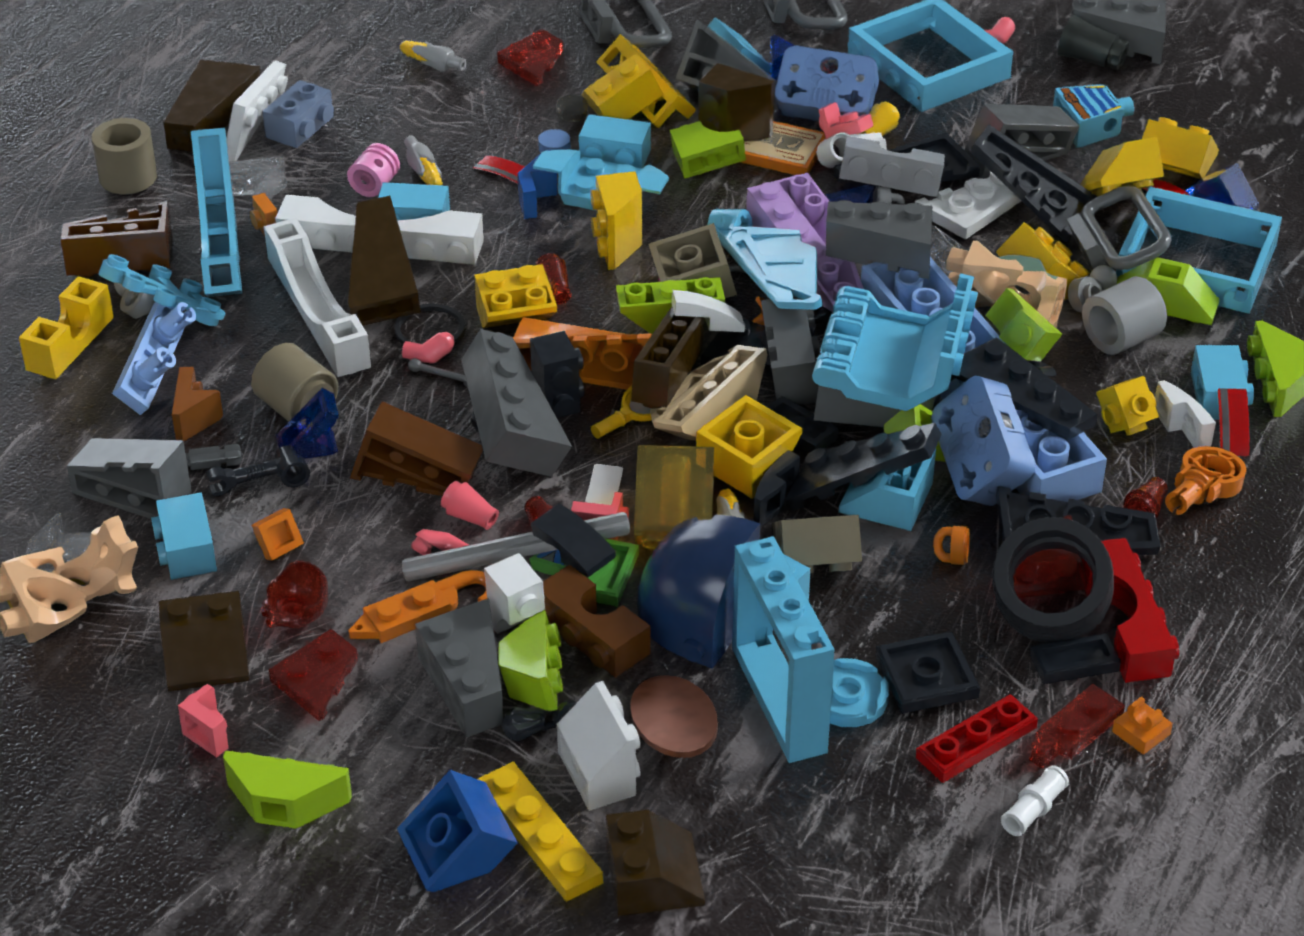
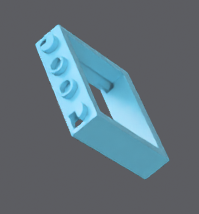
M924 0L849 28L848 54L873 58L877 63L879 79L921 112L1011 77L1013 51L944 0ZM930 28L973 61L924 78L883 45Z
M1149 187L1146 198L1165 226L1261 248L1249 281L1194 268L1220 299L1219 307L1250 314L1277 245L1282 217ZM1153 200L1162 201V206H1154ZM1139 211L1119 252V256H1128L1139 251L1150 227ZM1262 225L1270 226L1269 232L1262 231ZM1134 268L1128 270L1116 269L1117 277ZM1237 287L1245 288V291H1239Z
M774 536L735 545L732 650L788 763L827 754L835 649ZM773 629H774V631H775V633H776V635H777V637H778V639H779V641H780V643H781V645H782V647H783V649H784V651H785L787 657L789 658V665H788V663H787V661H786V659H785V657H784V655H783V653H782V651H781V649H780V647H779V645H778L776 639H775L774 636H773ZM820 642L823 646L822 648L811 649V644Z

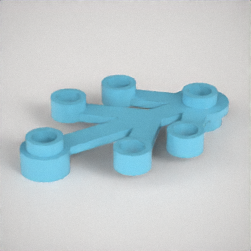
M108 255V258L104 259L98 273L101 277L115 283H121L124 288L130 291L154 295L153 300L163 306L176 307L179 303L184 302L188 304L185 310L192 307L196 313L195 320L202 324L217 326L219 320L224 319L226 313L220 308L221 303L214 299L203 297L200 294L203 287L200 283L191 279H183L180 289H178L170 281L172 271L166 267L152 265L148 278L130 270L127 267L128 260L117 255Z

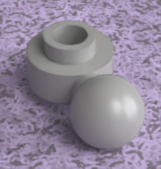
M1100 265L1092 270L1090 277L1074 279L1068 288V299L1072 308L1082 313L1083 304L1087 298L1116 285L1117 274L1115 270L1110 266Z
M114 282L116 292L122 296L120 309L124 313L135 319L150 313L155 303L153 300L154 295L133 292L124 288L121 283Z

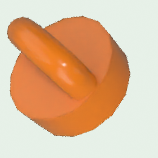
M967 526L942 527L937 531L933 540L935 555L940 561L956 565H965L968 562L969 528ZM946 536H951L950 553H946L943 550V539Z

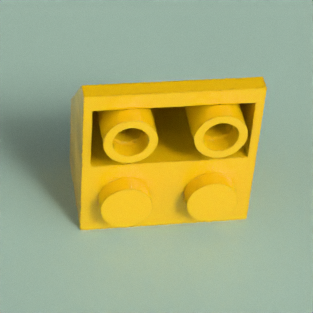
M1159 117L1158 121L1148 119L1142 139L1158 138L1163 169L1203 180L1219 151L1213 137L1208 135L1209 131L1198 126H1190L1189 129L1177 127L1178 123L1164 117Z
M1153 137L1129 141L1103 150L1080 185L1098 197L1124 186H1133L1140 190L1141 188L1154 186V179L1164 177L1158 138Z
M636 171L596 176V189L590 191L592 209L596 210V217H591L593 237H597L599 257H605L608 270L616 269L642 246V190Z
M1024 222L996 253L999 257L1022 255L1041 260L1047 273L1067 279L1064 300H1067L1070 283L1074 279L1087 277L1089 272L1078 261H1071L1070 257L1073 253L1062 242L1058 240L1055 244L1052 243L1054 239L1043 228L1038 227L1034 230Z
M543 264L474 274L476 308L483 328L520 323L522 317L538 320L551 318L557 313V304Z

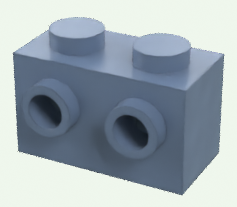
M301 80L296 82L262 111L265 137L298 148L333 118L334 107L332 105L331 90Z

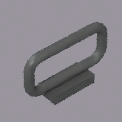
M581 0L579 14L598 44L609 43L611 34L614 35L615 39L621 34L637 48L661 47L668 44L672 38L670 28L652 0H637L659 33V35L645 36L628 34L621 26L606 0Z
M763 0L773 23H785L787 14H789L794 23L807 29L834 30L842 28L848 21L847 13L840 0H827L835 16L834 18L806 16L802 14L795 0Z
M1133 186L1119 187L1088 202L1080 214L1078 213L1067 218L1076 244L1092 270L1097 266L1106 265V263L1111 268L1117 270H1128L1163 254L1169 248L1172 241L1170 232L1144 193ZM1130 199L1147 222L1157 241L1128 256H1119L1094 215L1098 211L1119 201Z

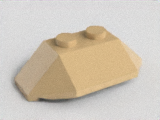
M736 345L728 350L729 354L714 358L692 371L685 378L667 408L650 409L654 428L684 439L696 441L697 430L745 395L757 401L767 359L766 349Z

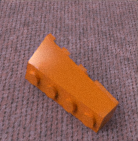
M522 317L513 339L531 370L530 338L565 331L573 347L579 348L581 351L584 367L579 370V376L583 383L627 390L632 386L634 360L652 334H624Z

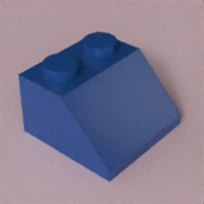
M452 770L447 772L397 828L426 890L430 892H436L490 873L518 843L486 782Z

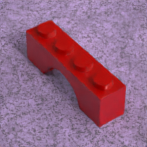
M1126 538L1104 540L1102 543L1111 558L1114 574V593L1111 604L1122 610L1129 618V620L1117 626L1114 648L1121 660L1120 673L1125 683L1171 677L1174 660L1179 658L1178 640L1175 635H1170L1166 626L1165 612L1162 607H1157L1150 580H1145L1141 572L1140 558L1136 552H1132ZM1079 556L1077 573L1088 596L1093 585L1092 571L1088 563Z

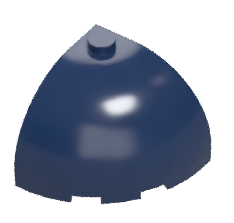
M715 515L712 520H698L697 517H694L676 525L661 540L650 555L643 570L637 598L638 616L650 625V637L668 651L682 656L691 662H696L713 669L732 643L735 545L760 540V523L728 515Z

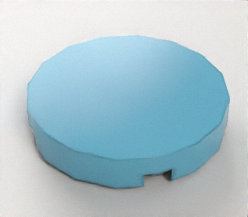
M840 658L834 660L830 724L839 727H860L874 722L883 715L888 705L889 686L885 676L882 678L878 674L876 667L858 659Z

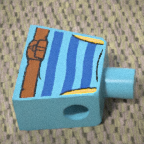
M1102 84L1055 88L1053 106H1059L1080 126L1073 141L1076 148L1117 136L1121 132L1122 118L1131 116L1134 113V103L1131 97L1116 99L1108 87Z

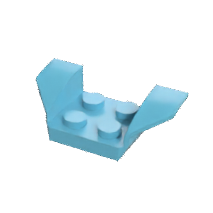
M580 150L543 151L533 165V169L558 173V193L565 205L593 210L590 191L596 189V176L636 171L641 190L655 194H661L669 180V176L649 164L642 169L628 164L622 165L603 161L599 158H580Z

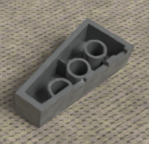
M480 329L461 361L486 462L552 477L572 445L513 337L500 332L494 333Z

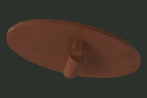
M670 675L655 676L642 682L632 695L631 717L633 725L640 737L653 749L672 757L686 758L705 752L715 741L718 731L715 707L706 693L692 682Z

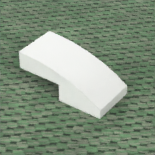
M680 290L672 291L671 303L675 316L705 317L709 331L744 332L745 324L741 313L733 307L699 293Z
M1165 380L1159 381L1155 395L1156 409L1159 419L1168 432L1182 430L1194 448L1212 446L1216 422L1211 415L1183 390Z

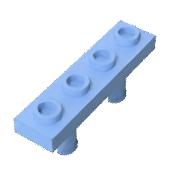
M157 302L153 304L112 392L114 396L139 415L149 409L164 373L175 366L176 358L173 353L184 328L196 319V313L192 307L182 313L188 306L184 302L179 303L176 307L163 306Z

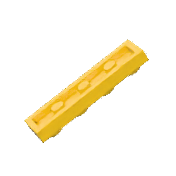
M514 761L478 778V780L486 782L515 838L566 902L603 884V871Z

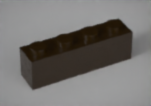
M673 307L670 308L634 360L631 402L642 403L643 406L651 409L667 408L702 353L705 317L675 316Z

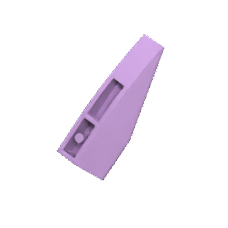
M808 173L747 188L746 210L749 211L752 217V227L800 230L802 242L816 247L817 294L821 296L822 306L833 312L837 292L841 287L850 286L864 289L855 262L826 256V218L828 202L830 201Z

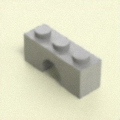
M847 136L839 178L937 197L945 154L912 148L910 153H896L883 149L878 141Z

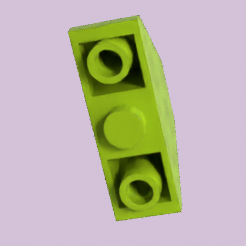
M1157 257L1117 277L1116 284L1135 276L1145 278L1154 284L1164 300L1167 316L1212 325L1220 299L1190 264Z
M702 277L691 280H666L664 282L616 285L620 313L647 332L653 334L672 307L673 290L699 293L725 303L720 277Z
M1255 321L1253 335H1249L1247 339V352L1250 357L1253 356L1255 376L1256 379H1261L1264 402L1269 403L1273 417H1281L1304 397V341L1265 321Z
M545 610L529 617L498 642V665L509 698L550 712L558 710L557 693L563 692L559 669H562V661L558 647H561V637L557 624L549 623Z
M225 751L223 755L228 786L256 823L297 829L350 803L352 793L348 768L233 751Z

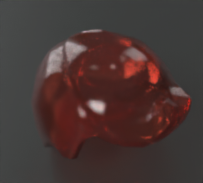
M296 560L287 565L279 576L267 586V598L263 600L261 609L262 616L267 618L265 621L267 627L280 626L297 629L311 624L320 618L327 608L329 601L328 582L324 573L316 565L303 560Z

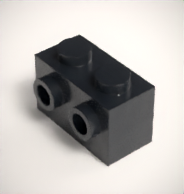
M565 331L530 338L531 372L556 418L580 413V397L584 396V386L579 376V370L584 367L580 349L573 347Z

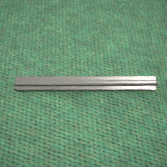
M625 512L584 520L604 539L630 533V524ZM533 532L407 558L402 561V571L405 580L410 582L497 563L517 553H520L522 557L558 549L534 536Z

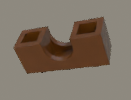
M570 564L543 581L545 611L549 623H556L559 633L566 643L582 651L595 666L605 669L616 678L651 654L650 625L624 605L609 614L596 615V584Z

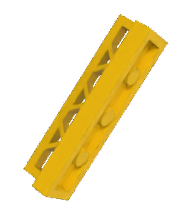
M621 34L596 61L606 73H609L618 66H609L608 64L619 52H621L618 65L634 54L647 65L664 94L641 110L656 127L659 128L675 109L687 119L696 111L695 107L656 66ZM666 100L667 103L655 115V103Z

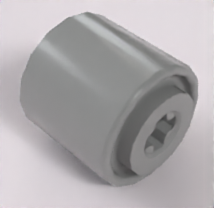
M1135 276L1087 298L1083 304L1082 319L1087 335L1093 344L1103 353L1115 355L1160 334L1166 326L1167 312L1164 300L1154 284L1145 278Z

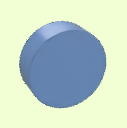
M558 129L544 131L538 137L539 151L542 153L544 150H570V135Z

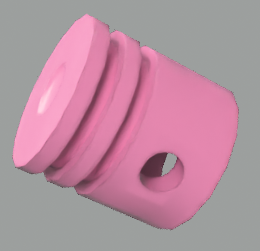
M380 143L371 144L349 167L347 172L348 181L351 187L362 196L375 197L380 193L382 183H389L398 173L400 161L397 154L388 146Z

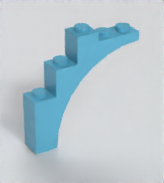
M225 128L191 131L200 216L201 267L204 293L208 297L241 294L243 291L239 266L237 223Z

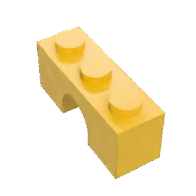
M78 276L59 295L61 311L58 322L38 317L20 335L19 341L26 371L57 379L108 325L114 316L107 284Z

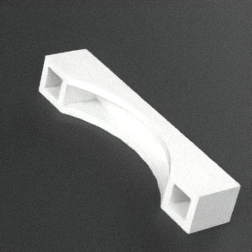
M285 196L275 218L276 223L297 218L308 236L312 249L342 252L353 251L356 216L333 208L317 197ZM449 210L418 219L397 220L408 258L476 264L484 241L482 213Z
M297 218L264 226L268 260L336 376L341 377L371 368L368 334L356 314L351 315L345 312L332 295L320 271L308 236Z

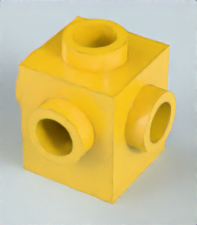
M1145 376L1129 379L1096 392L1102 408V418L1108 425L1110 433L1125 430L1127 436L1148 429L1146 422L1159 417L1155 397L1149 390Z

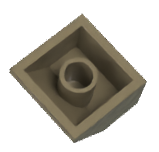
M714 223L649 243L660 282L720 277L725 298L737 295Z
M859 515L780 520L772 523L773 535L782 553L809 567L810 573H814L813 565L829 564V572L852 570V562L862 561Z

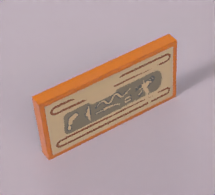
M773 121V135L770 138L744 142L746 160L740 163L793 175L809 174L818 160L817 148L826 139L825 133Z

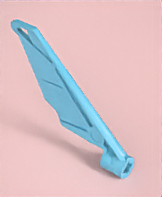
M746 209L712 210L708 218V225L714 223L723 248L778 308L815 310L822 306L821 296L817 294V249L802 242L800 230L752 227V217Z

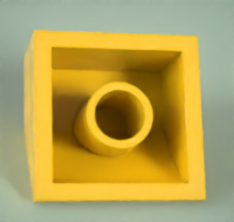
M636 54L623 61L602 78L596 80L582 93L583 99L598 116L629 120L664 95L651 70Z
M745 395L696 431V465L752 499L755 497L762 477L770 466L788 450L793 451L802 435V428Z

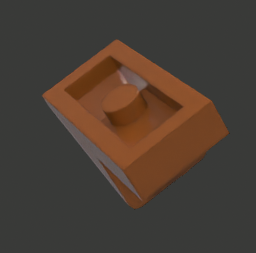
M179 367L172 409L176 440L186 441L223 417L219 390H203L202 381H196L194 367Z

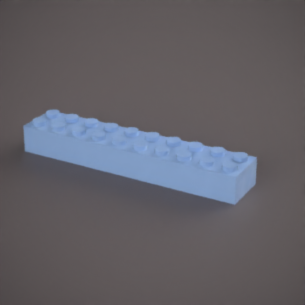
M931 257L929 279L920 278L919 271L900 267L898 272L887 270L888 264L880 262L862 266V286L864 290H869L882 306L930 316L953 303L957 287ZM976 308L974 309L964 353L996 337L1001 340L997 332ZM957 378L950 381L948 390L941 393V398L945 399L964 382ZM1016 410L1036 464L1033 475L1022 485L1016 487L1020 494L1029 495L1030 492L1046 494L1047 499L1068 502L1069 499L1080 500L1102 492L1107 458L1084 432L1067 440L1027 420V413Z

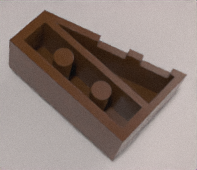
M168 201L157 203L158 209L138 213L137 208L126 210L127 216L107 220L106 215L64 223L60 240L66 275L90 277L98 274L103 260L107 259L110 254L128 260L127 267L133 271L145 270L150 272L152 265L170 268L173 235Z
M382 401L366 429L350 479L361 481L363 476L382 479L383 485L394 487L396 482L416 486L417 492L443 496L448 486L454 481L470 483L481 458L483 447L474 441Z

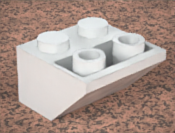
M601 681L595 683L557 723L558 753L589 811L636 796V778L640 777V767L636 758V749L640 748L637 730L633 724L627 725L618 696H611L606 685Z

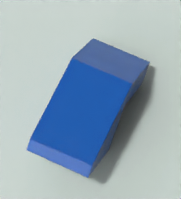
M540 154L518 172L519 203L524 219L537 218L538 197L557 195V173L533 169V165Z

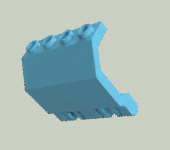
M960 273L953 303L930 316L882 306L869 290L850 286L841 287L837 292L833 306L834 313L831 314L822 341L821 355L818 356L813 370V381L823 387L841 390L846 398L908 411L948 390L951 375L959 376L975 309L978 292L971 291L974 276Z

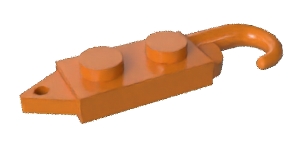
M478 570L462 571L437 582L431 580L363 608V615L348 630L349 638L378 639L381 643L411 632L415 630L416 623L455 610L458 606L457 590L472 584H479L485 587V592L478 598V602L487 599L485 573Z

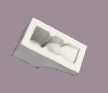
M520 553L484 568L487 599L489 598L493 629L497 634L521 624L529 617L545 610L543 581Z

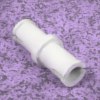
M1049 766L1034 784L1026 785L1020 791L1018 801L1001 816V823L1004 829L1014 836H1021L1037 817L1045 816L1052 808V801L1069 785L1067 774L1057 766Z

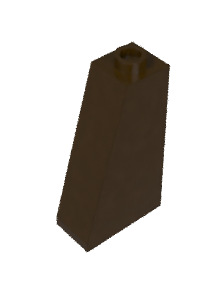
M200 59L163 122L167 149L193 152L191 131L226 128L230 124L234 102L261 75L260 66Z
M390 195L358 202L356 206L348 306L350 314H356L362 326L398 318L399 316L421 313L418 290Z

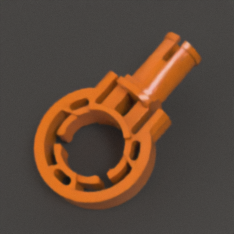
M1201 446L1188 450L1183 455L1180 471L1175 477L1174 484L1176 489L1165 498L1167 508L1173 512L1181 505L1176 510V514L1180 515L1185 513L1191 505L1202 504L1206 497V502L1211 503L1216 498L1235 496L1243 487L1246 465L1237 455L1225 449Z

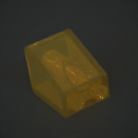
M638 445L634 515L635 544H640L648 549H655L661 540L681 522L697 517L698 520H712L714 447Z

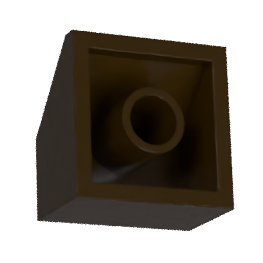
M717 63L699 81L698 121H701L704 127L713 131L732 132L740 130L744 142L770 138L773 135L775 81Z
M239 590L159 601L160 631L168 692L199 688L206 684L214 686L250 681L245 626Z
M649 809L605 814L606 850L618 916L705 906V897L691 832Z

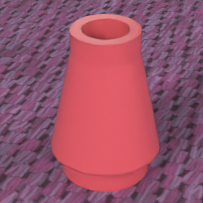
M452 482L441 499V507L446 509L447 515L479 525L486 530H489L495 524L499 516V510L492 507L467 482Z

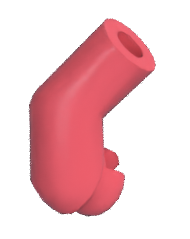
M1003 17L997 21L992 30L985 31L1002 44H1005L1014 33L1015 24L1009 17Z
M439 332L423 344L406 341L402 348V357L409 360L416 358L421 362L434 364L452 351L455 339L448 332Z
M422 529L415 534L417 537L412 542L411 547L421 555L431 553L433 546L444 551L468 546L469 544L448 532Z

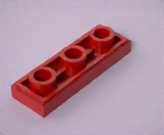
M1009 694L917 747L916 759L944 783L1035 730L1038 718L1014 696Z

